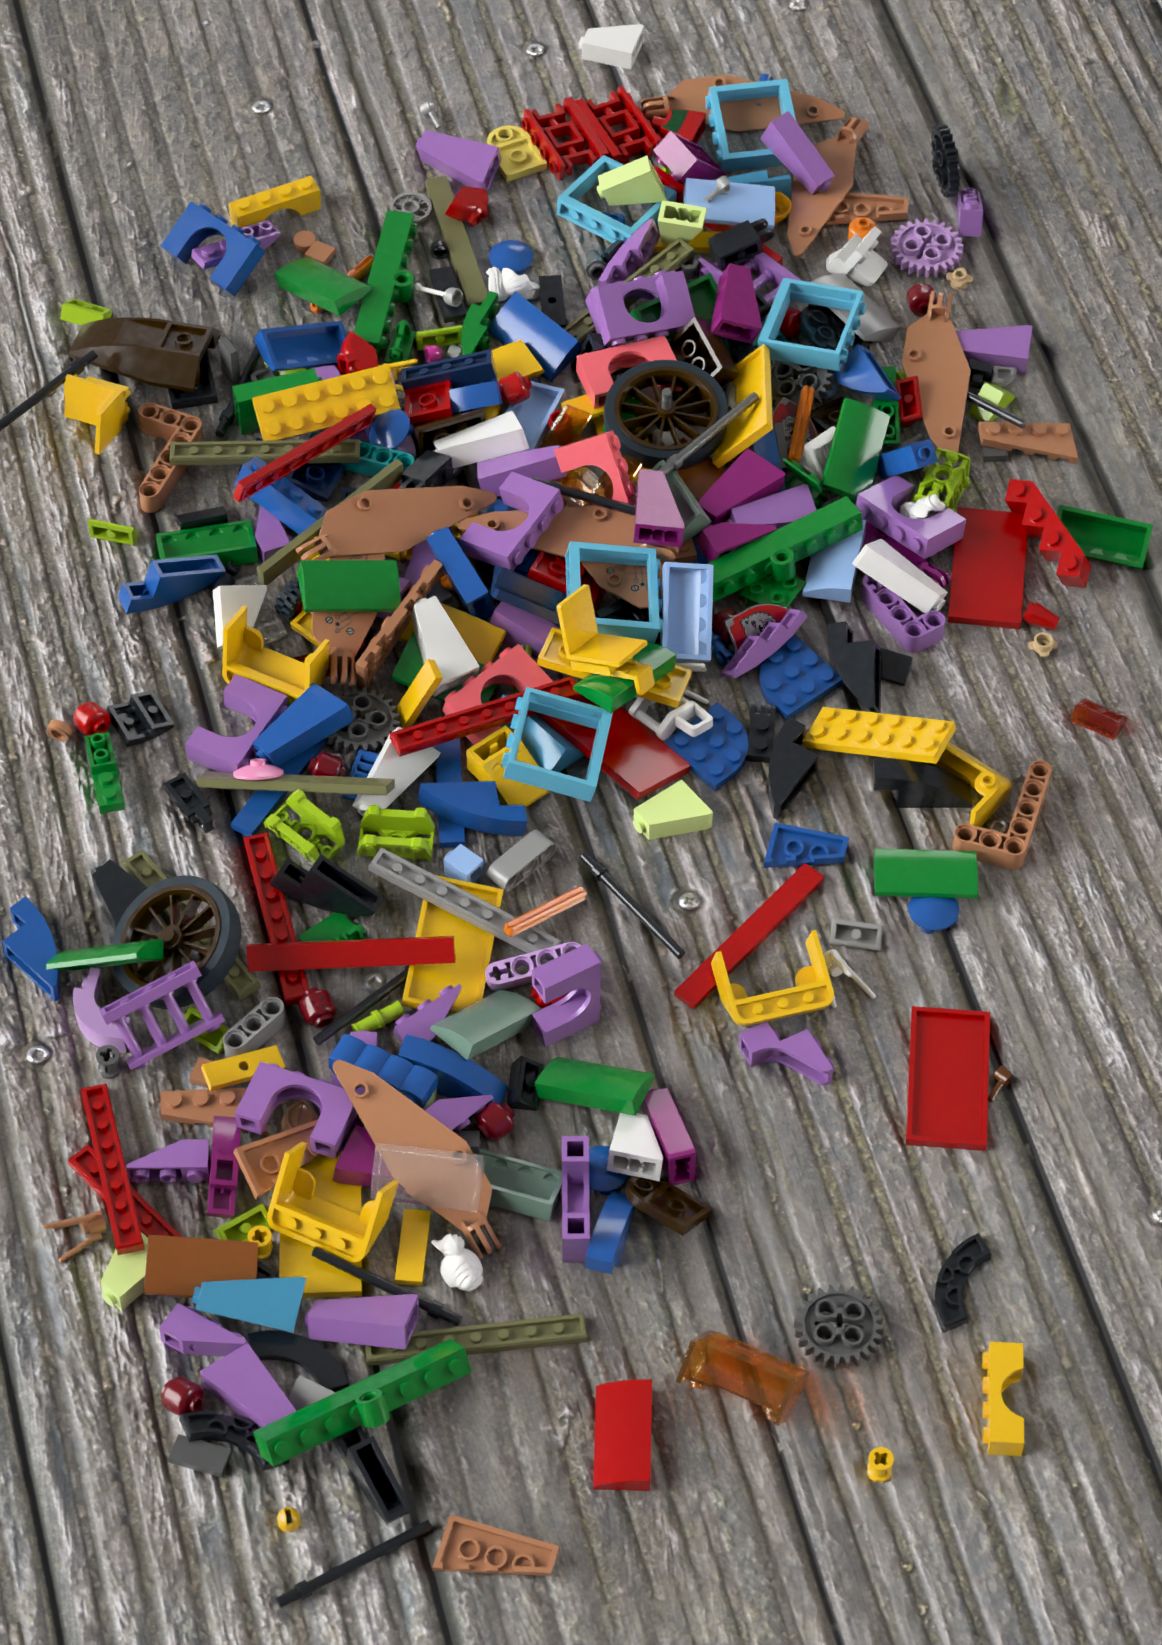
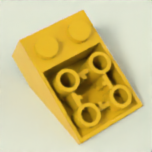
M505 725L466 750L467 769L479 781H495L498 800L503 805H524L526 808L550 791L503 778L505 767H502L501 763L504 753L510 750V748L506 747L508 735L513 733ZM520 740L516 760L538 766Z

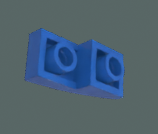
M498 381L449 390L453 413L502 404Z

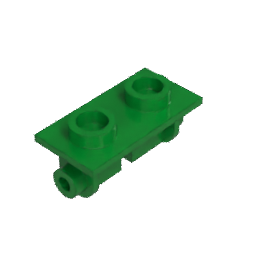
M400 321L396 329H393L384 363L409 360L416 331H410L408 321Z

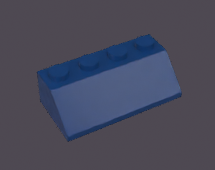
M255 456L243 464L234 486H237L238 481L267 465L266 462ZM285 477L249 497L298 535L324 516L327 511L321 503L315 501Z

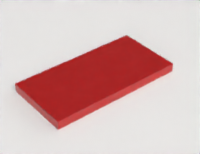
M957 507V514L966 519L963 539L954 543L947 622L1020 629L1027 533L1022 526L1024 513Z
M583 695L582 700H578L579 702L600 707ZM619 707L613 712L601 769L638 800L689 773L691 765L625 709ZM537 713L540 718L590 759L597 729Z
M912 1006L906 1145L986 1151L990 1012Z

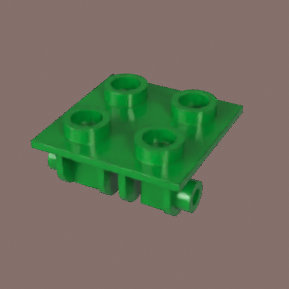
M783 458L782 460L791 474L789 477H785L784 480L786 490L808 484L816 510H818V507L822 505L821 501L824 500L826 502L828 500L825 495L826 490L820 485V479L812 473L807 475L803 472L802 466L796 461L789 462Z
M771 574L746 586L740 593V596L746 598L747 608L765 603L788 608L806 582L797 577L781 582L775 580Z
M341 913L331 914L298 936L302 942L367 939L363 935L365 933L364 927L361 924L353 925Z

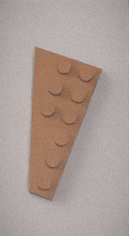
M434 559L430 565L427 564L421 572V578L411 587L408 595L391 617H386L377 636L373 637L367 649L355 663V676L358 687L362 689L363 687L368 688L411 622V614L415 603L428 596L443 573L442 563Z

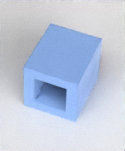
M460 844L445 855L444 875L452 879L476 883L484 875V859Z

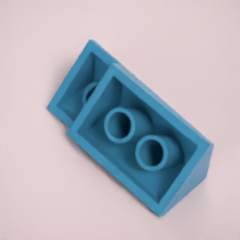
M760 170L727 177L733 183L774 186L775 192L783 193L791 201L790 174L768 178L767 170Z
M503 694L501 698L506 697V696H509V695ZM537 714L526 717L521 741L539 767L560 772L584 756L579 749ZM511 722L499 725L501 728L506 725L514 733V729L510 728Z

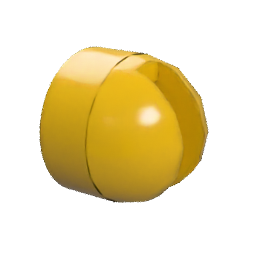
M293 1507L283 1508L277 1517L279 1528L285 1532L297 1530L301 1523L300 1514ZM287 1514H291L292 1523L287 1524Z

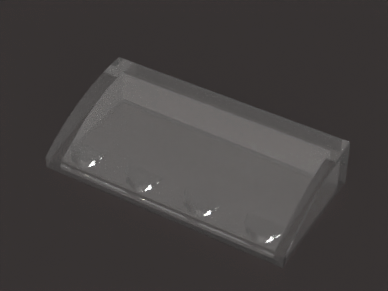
M376 1143L370 1199H376L377 1192L391 1181L397 1180L399 1183L393 1202L478 1212L486 1158L484 1155Z

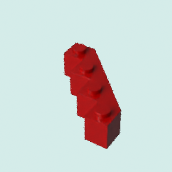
M1010 479L1005 502L1011 512L1024 513L1022 526L1028 536L1041 538L1039 551L1046 561L1059 562L1056 575L1064 586L1086 588L1091 565L1080 547L1033 481Z

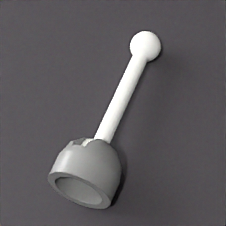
M415 283L413 287L415 292L424 291L443 296L445 303L450 306L457 307L462 302L463 293L458 288L451 287L442 292L423 287L420 283Z

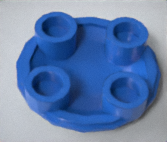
M519 240L501 241L494 245L489 253L491 268L497 267L500 271L503 268H509L517 275L525 273V269L531 265L534 257L532 249L526 243Z
M399 409L389 410L381 414L372 424L369 433L370 443L397 450V447L405 438L412 434L413 426L410 424V419L405 412Z
M912 897L909 901L908 913L911 920L921 927L924 933L932 934L935 931L947 929L958 921L959 906L955 898Z
M596 1146L589 1149V1189L600 1192L602 1195H610L612 1191L623 1185L628 1177L626 1174L607 1171L610 1146Z

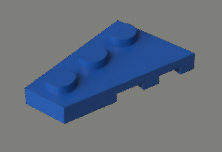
M775 822L764 861V868L802 866L804 863L807 865L844 863L849 837Z

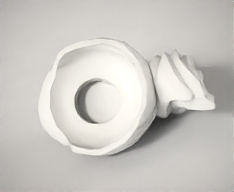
M497 267L489 268L486 271V274L489 275V291L498 293V301L506 300L515 292L526 300H534L538 296L539 285L531 282L526 274L517 275L509 268H503L501 273Z
M937 494L918 499L916 503L905 502L900 507V514L913 519H926L944 511L946 505L941 503Z
M447 1234L442 1240L431 1241L433 1246L445 1255L441 1262L440 1272L449 1287H458V1289L463 1291H472L482 1283V1264L474 1252L464 1248V1239L461 1236Z

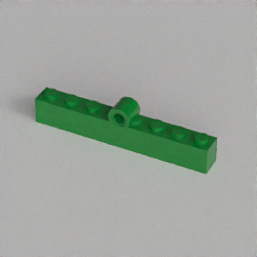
M387 210L367 282L371 290L363 297L354 333L375 348L377 359H380L382 350H386L387 347L386 333L390 334L392 320L390 319L395 317V301L408 302L414 297L413 275L411 272L404 270V268H408L409 264L408 252L413 250L412 237L417 235L418 224L414 223V213Z
M845 496L706 563L714 565L713 602L771 574L775 580L781 582L793 579L796 575L795 562L863 530L862 512Z
M452 1339L446 1340L253 1431L261 1457L272 1466H276L362 1424L366 1428H375L385 1424L390 1419L389 1411L471 1373L465 1348Z

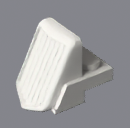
M874 226L863 239L855 233L842 249L828 256L826 259V270L832 274L843 273L851 281L865 286H872L888 266L887 262L873 250L879 243L876 238L881 231Z
M834 426L804 445L802 459L798 463L804 469L803 472L807 475L810 473L814 474L820 481L823 478L836 430Z

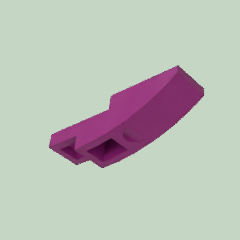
M214 1116L206 1216L234 1218L239 1163L233 1152L235 1148L240 1147L241 1128H238L236 1125L235 1117Z

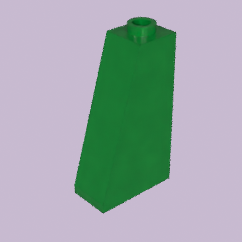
M313 368L232 386L236 420L241 435L259 429L252 402L253 397L321 381L322 377H317L316 371Z

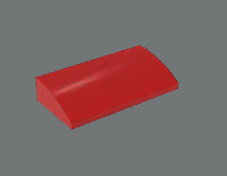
M652 1379L623 1380L596 1386L593 1490L650 1491Z

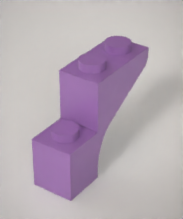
M768 1022L739 1033L738 1048L750 1067L765 1062H777L786 1065L820 1085L825 1086L832 1083L833 1071L835 1070L834 1064L830 1057L824 1055L817 1037H813L808 1029L781 1040L778 1031L772 1029Z

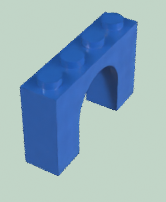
M191 201L161 244V247L186 264L191 258L192 249L198 248L200 243L206 238L214 235L225 236L227 243L226 253L210 276V279L228 293L236 296L265 254V251L259 246L261 242L252 235L248 238L243 235L245 232L235 224L232 227L227 225L228 220L218 213L216 216L210 214L212 210L204 204L200 203L198 206Z

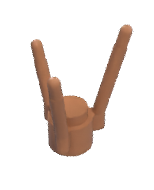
M100 1210L85 1216L44 1224L45 1229L52 1228L53 1230L80 1224L83 1234L91 1236L59 1258L60 1263L71 1258L91 1243L102 1239L101 1232L107 1231V1227Z

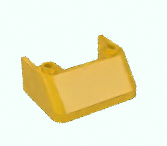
M242 606L223 628V678L229 684L235 674L285 694L287 695L289 707L313 683L321 687L328 671L330 640L325 639L314 653L309 654L305 658L304 663L264 647V639L261 632L247 625V607Z
M951 742L948 743L936 765L963 779L984 796L971 810L969 823L982 827L1010 797L1012 783L1007 777Z
M817 930L811 931L805 942L812 966L800 969L795 977L796 987L747 997V993L741 985L730 984L722 952L718 951L715 953L711 966L720 999L737 1025L746 1027L822 1010L831 1004L834 999V991Z
M300 1142L284 1154L267 1213V1222L273 1230L310 1246H318L349 1262H359L367 1256L388 1220L399 1181L393 1180L377 1192L376 1199L367 1202L363 1206L361 1214H357L314 1196L316 1188L315 1178L309 1171L300 1168L307 1144Z

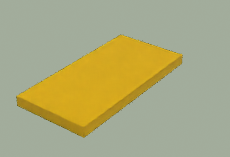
M765 344L736 364L740 372L732 381L736 385V406L753 392L757 393L759 400L727 426L721 445L712 454V463L718 468L773 429L770 349Z
M435 875L500 909L504 889ZM423 899L415 937L454 936L456 962L409 965L401 1005L417 1009L426 1000L430 999L433 1002L439 998V992L447 986L452 985L454 988L460 984L462 986L461 992L448 1014L450 1016L483 999L486 983L485 971L490 963L495 936Z
M343 1151L339 1152L337 1159L321 1154L302 1167V1169L309 1171L315 1178L316 1188L314 1196L361 1214L362 1186L332 1181L335 1166ZM280 1233L279 1278L305 1277L306 1282L302 1298L362 1297L361 1279L311 1256L315 1247ZM362 1260L353 1263L362 1268Z

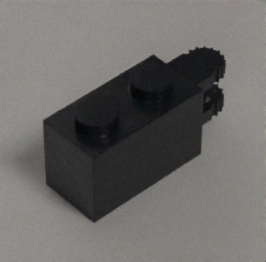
M759 219L752 223L749 220L738 223L732 228L717 233L708 239L710 253L722 271L730 263L737 265L762 253L761 244L772 239L775 234L771 228L765 229L768 226L766 219Z
M427 450L401 474L402 486L399 489L444 486L451 480L454 474L451 456Z

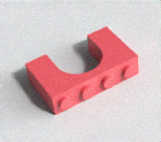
M664 335L577 355L576 372L594 409L605 406L606 396L614 383L611 374L621 368L634 367L649 361L676 360ZM657 385V386H658V389H659V391H660V394L662 395V390H663L664 388H669V389H671V386H672V385ZM676 386L674 392L682 391L683 387Z
M613 430L554 450L561 473L585 465L600 467L612 480V499L636 506V489L634 483L629 480L627 474L628 465L621 456L619 450L621 447L620 440L617 435H614Z
M517 644L512 649L507 647L499 655L500 659L495 663L492 661L488 662L481 669L482 673L476 678L474 676L469 677L463 683L461 690L458 692L454 690L449 693L444 699L445 704L442 711L449 715L482 704V691L494 684L510 685L519 692L525 691L526 686L535 688L553 681L527 652ZM496 726L466 737L475 745L501 727Z

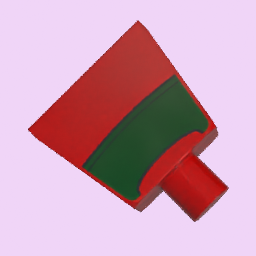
M672 108L666 118L654 116L651 124L653 129L660 131L662 140L670 131H673L698 144L705 131L706 113Z

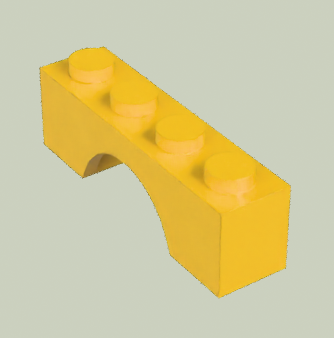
M308 176L229 202L230 222L232 225L235 224L242 228L262 222L269 215L281 209H294L301 216L320 210V189L313 177Z
M990 1341L988 1352H983L982 1369H987V1377L983 1376L982 1393L987 1394V1402L983 1401L982 1417L988 1419V1427H983V1444H988V1455L1022 1456L1024 1447V1418L1014 1414L1007 1408L1001 1394L1008 1386L1021 1381L1023 1373V1343Z

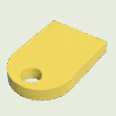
M509 125L501 126L494 129L488 135L487 144L498 146L502 160L498 169L506 182L547 170L546 160L541 158L539 149L536 145L532 144L530 135L522 128Z

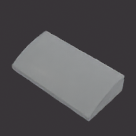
M843 273L830 274L811 281L812 283L860 290ZM863 292V301L867 303L865 314L860 316V327L858 331L855 330V333L863 341L892 342L900 326ZM828 307L846 324L851 311Z

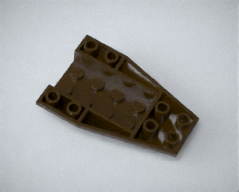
M122 317L103 319L82 325L68 352V356L79 360L93 349L98 357L89 363L91 365L148 385L194 392L201 379L200 362L207 348L215 349L221 337V331L208 326L154 318Z

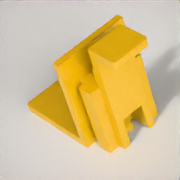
M69 374L66 376V382L64 383V417L96 425L95 454L100 455L122 430V423L124 424L128 420L130 408L127 407L125 400L131 394V391H129L127 386L90 376L86 379L77 377L76 374L74 376Z
M582 585L557 605L566 657L571 660L572 670L634 680L637 695H643L654 686L651 665L631 660L635 654L647 646V640L598 633L589 585Z

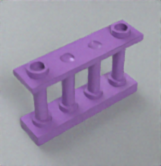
M764 252L742 262L743 267L750 268V271L752 270L760 275L753 281L754 290H757L767 282L776 287L763 297L768 304L774 301L783 278L801 281V279ZM701 257L698 259V276L703 277L711 273L718 286L719 278L723 274L719 271L720 267L716 261L710 264ZM765 316L761 318V323L765 321Z
M194 960L99 1009L106 1025L110 1023L116 1024L132 1056L126 1058V1062L130 1070L146 1067L150 1064L151 1059L205 1031L212 1032L218 1029L221 1023L225 1021L220 1010L214 1013L211 1012L196 983L197 978L202 975ZM181 986L187 987L203 1018L191 1025H188L172 995L174 993L173 990ZM158 998L164 1000L179 1029L178 1032L166 1038L149 1008L150 1002ZM135 1010L140 1012L156 1042L141 1050L125 1020L127 1018L126 1015Z

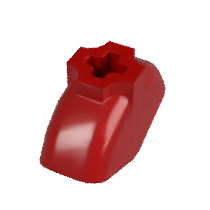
M462 187L451 202L445 215L454 220L468 221L472 227L479 225L489 213L487 210L489 198L486 189Z
M350 332L343 341L341 351L336 358L340 373L345 375L377 367L378 360L375 348L356 333Z

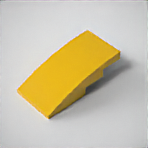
M522 339L492 350L498 383L501 378L513 372H520L523 377L527 375L529 378L539 376L545 372Z
M440 603L475 660L484 665L493 661L506 635V631L461 610ZM412 620L398 641L407 643L411 634L415 633Z

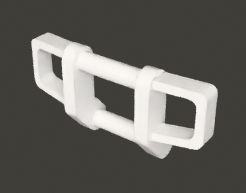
M635 696L637 699L628 711L635 719L656 732V736L663 741L671 736L676 727L692 737H696L713 727V717L696 702L689 701L684 697L681 700L680 707L669 712L661 724L645 713L650 705L656 703L655 701ZM695 715L702 720V722L696 725L686 722Z

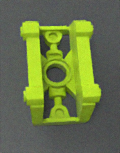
M936 448L935 452L938 462L930 464V466L925 468L924 480L920 483L917 494H915L910 502L916 503L918 499L937 494L939 497V493L945 489L947 496L945 501H941V503L946 505L945 510L950 508L957 513L956 507L964 489H967L971 483L969 478L970 457L951 450ZM941 455H943L946 462H943L940 466ZM957 461H962L960 467L953 469L952 464H955ZM942 474L946 475L948 479L939 480L936 476Z
M298 789L288 797L285 804L265 820L264 826L275 832L278 838L284 839L299 851L307 861L316 862L320 856L317 849L320 850L321 855L331 860L345 845L340 820L333 816L330 818L307 800L306 794ZM291 808L300 816L301 823L297 820L291 821L286 810ZM308 830L312 833V836L305 840L299 835V832ZM321 839H330L336 846L334 848L329 845L323 846Z
M369 805L361 820L357 857L373 856L374 859L380 848H383L401 858H410L412 861H416V859L432 861L435 825L429 813H427V809L420 807L416 808L415 811L381 809L378 805ZM364 831L378 832L381 836L364 834ZM418 834L431 835L430 838H420L415 836H417Z

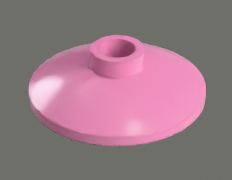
M262 758L251 759L250 765L241 767L233 772L235 778L243 780L272 779L284 774L283 769L266 764L265 759Z

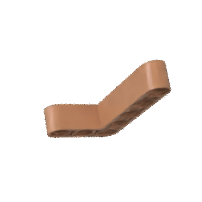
M149 402L142 404L138 410L141 430L147 434L169 440L139 487L142 510L154 513L163 506L188 466L170 465L171 442H203L201 420L196 416Z
M1037 760L1029 766L1007 834L971 824H960L954 831L953 851H976L977 861L1009 870L1021 868L1024 864L1049 788L1052 772L1051 765L1044 760Z

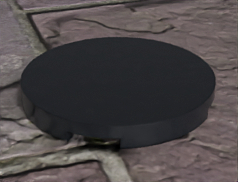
M809 304L801 311L798 317V327L802 335L815 347L829 348L836 351L846 324L830 308ZM855 332L854 343L852 347H848V353L857 344L862 345L863 340Z

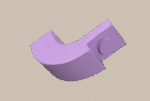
M90 967L88 977L83 978L82 988L74 987L73 1004L77 1024L83 1035L96 1046L112 1045L120 1053H127L128 1047L116 1024L110 1023L106 1025L100 1013V1008L97 1006L103 985L101 969ZM127 1017L125 1020L132 1031L130 1017Z

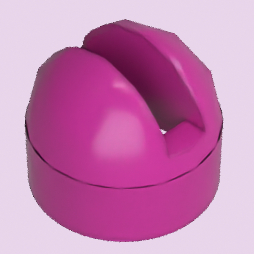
M425 346L424 352L427 363L442 359L443 352L439 346Z

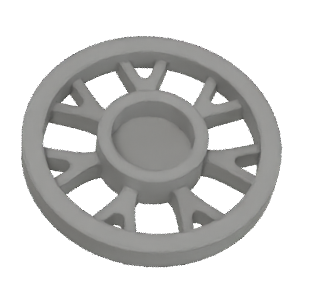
M406 192L396 196L391 201L390 210L414 213V223L420 224L430 217L432 205L426 196L416 192ZM424 205H427V206H428V208H422V209H420L421 206H424ZM399 207L402 208V210H395L393 208Z

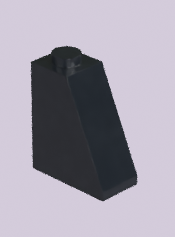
M109 859L104 865H100L95 869L92 874V880L96 895L115 932L126 909L148 887Z

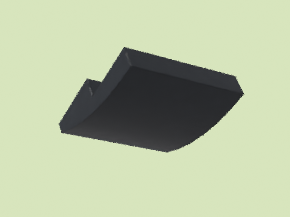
M153 690L131 694L129 702L110 705L106 709L110 715L111 723L126 747L144 743L174 728V722Z

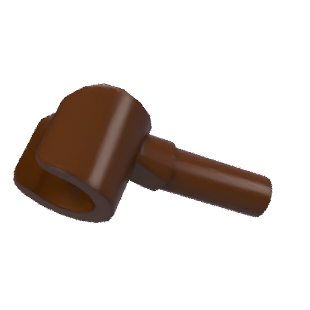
M1000 1066L993 1075L998 1082L988 1097L990 1102L995 1100L1003 1086H1007L1011 1082V1072L1004 1066Z

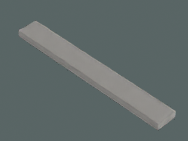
M380 848L369 864L368 871L526 953L561 944V940L534 926L513 937H508L503 930L504 925L516 917L383 848ZM544 959L543 961L547 963L551 959Z

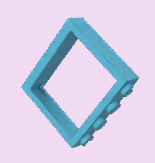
M787 79L709 87V94L705 96L706 109H710L711 113L709 114V126L714 128V132H712L713 145H717L718 148L716 151V161L721 163L724 172L785 166L770 149L729 153L719 102L777 96L781 115L789 111L796 120Z
M603 155L557 198V215L611 243H614L616 240H623L625 243L648 219H653L656 226H658V216L662 202H657L632 227H629L577 201L599 181V175L623 166V164ZM663 185L666 201L676 202L677 191Z
M783 278L759 336L758 348L765 344L770 349L771 360L840 371L842 363L847 361L848 347L853 346L854 332L859 330L860 316L866 312L867 303L863 301V291ZM791 301L851 311L836 351L775 340Z
M570 541L565 555L567 597L581 587L580 561L647 566L649 622L596 618L598 633L647 640V642L655 643L658 633L663 630V619H659V613L662 610V599L658 598V593L661 590V579L657 578V573L660 571V559H656V549Z
M526 686L523 698L518 697L515 705V710H519V713L513 715L510 728L514 729V733H509L506 747L510 748V750L504 753L501 766L505 767L503 778L591 802L597 787L613 712L609 713L597 706ZM528 710L597 729L585 780L516 760Z

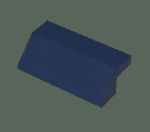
M492 350L404 368L401 370V383L404 392L406 389L450 380L452 389L498 381Z
M496 564L494 568L490 592L492 597L560 625L557 605L567 598V594Z

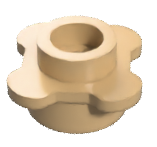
M962 267L946 274V279L950 280L951 287L956 290L965 289L968 283L973 282V277L968 275L965 268Z
M1045 632L1036 634L1034 641H1030L1028 644L1029 649L1035 650L1041 657H1048L1049 652L1058 646L1053 637Z

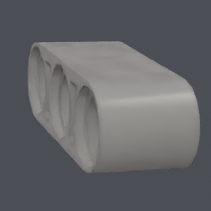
M535 829L495 860L488 868L486 875L504 891H511L547 862L555 853L557 846L539 830Z
M277 997L266 998L225 1033L223 1037L225 1058L257 1050L285 1025V1010L281 999Z

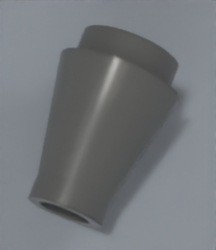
M592 249L586 253V273L588 277L598 281L607 264L599 255V252Z

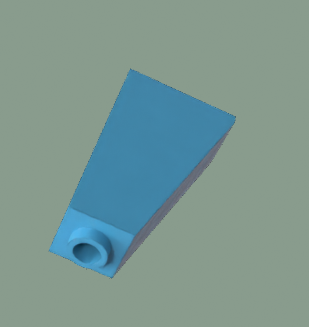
M299 1276L202 1282L201 1287L195 1286L192 1303L197 1304L196 1310L293 1332L306 1278Z

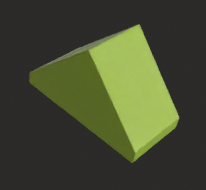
M986 382L978 396L1003 409L1015 398V395L1003 388ZM975 404L972 405L969 411V415L979 421H993L997 417Z

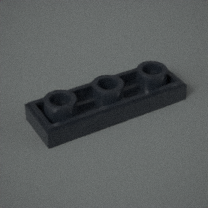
M451 266L429 270L434 290L445 292L446 289L451 287L458 288ZM436 295L444 323L465 319L466 310L463 301L459 306L454 307L446 304L443 296Z
M561 275L539 276L541 312L564 329L566 327L562 277Z

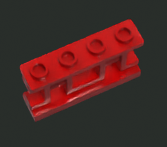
M623 86L618 87V93L610 92V101L594 105L591 99L586 100V103L583 98L575 100L608 150L609 158L625 165L629 163V155L643 150L648 157L653 156V154L657 157L653 150L662 141V138L659 134L655 133L651 122L645 119L641 108L636 106L631 94L626 92ZM621 123H625L628 129L614 133L610 128Z
M572 97L564 98L562 106L560 103L555 104L554 113L540 116L536 109L532 110V112L529 109L524 110V115L521 119L522 128L525 132H528L532 144L537 146L541 158L546 160L551 173L555 174L559 181L564 180V174H567V176L572 175L573 166L587 163L591 167L603 155L609 157L608 150ZM569 135L572 141L558 144L555 138Z

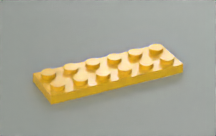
M389 364L252 398L263 441L285 440L328 429L370 403L376 408L374 417L380 416L389 410L401 409Z
M552 627L538 656L537 665L580 679H584L591 674L572 670L571 660L566 657L562 632L560 629ZM675 665L674 670L656 681L654 686L646 693L636 696L679 708L693 670Z
M823 707L802 742L805 748L937 764L957 728L954 721Z

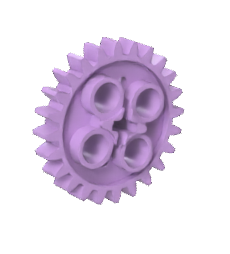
M927 218L924 219V223H921L918 219H916L915 224L908 221L907 227L900 225V230H895L894 236L891 237V259H895V265L901 264L900 270L908 268L909 275L913 272H917V277L925 274L926 278H929V274H933L937 278L938 272L946 275L947 270L953 271L954 266H959V260H962L964 244H962V238L958 237V231L952 232V226L945 228V222H942L940 225L936 224V219L932 223H929Z

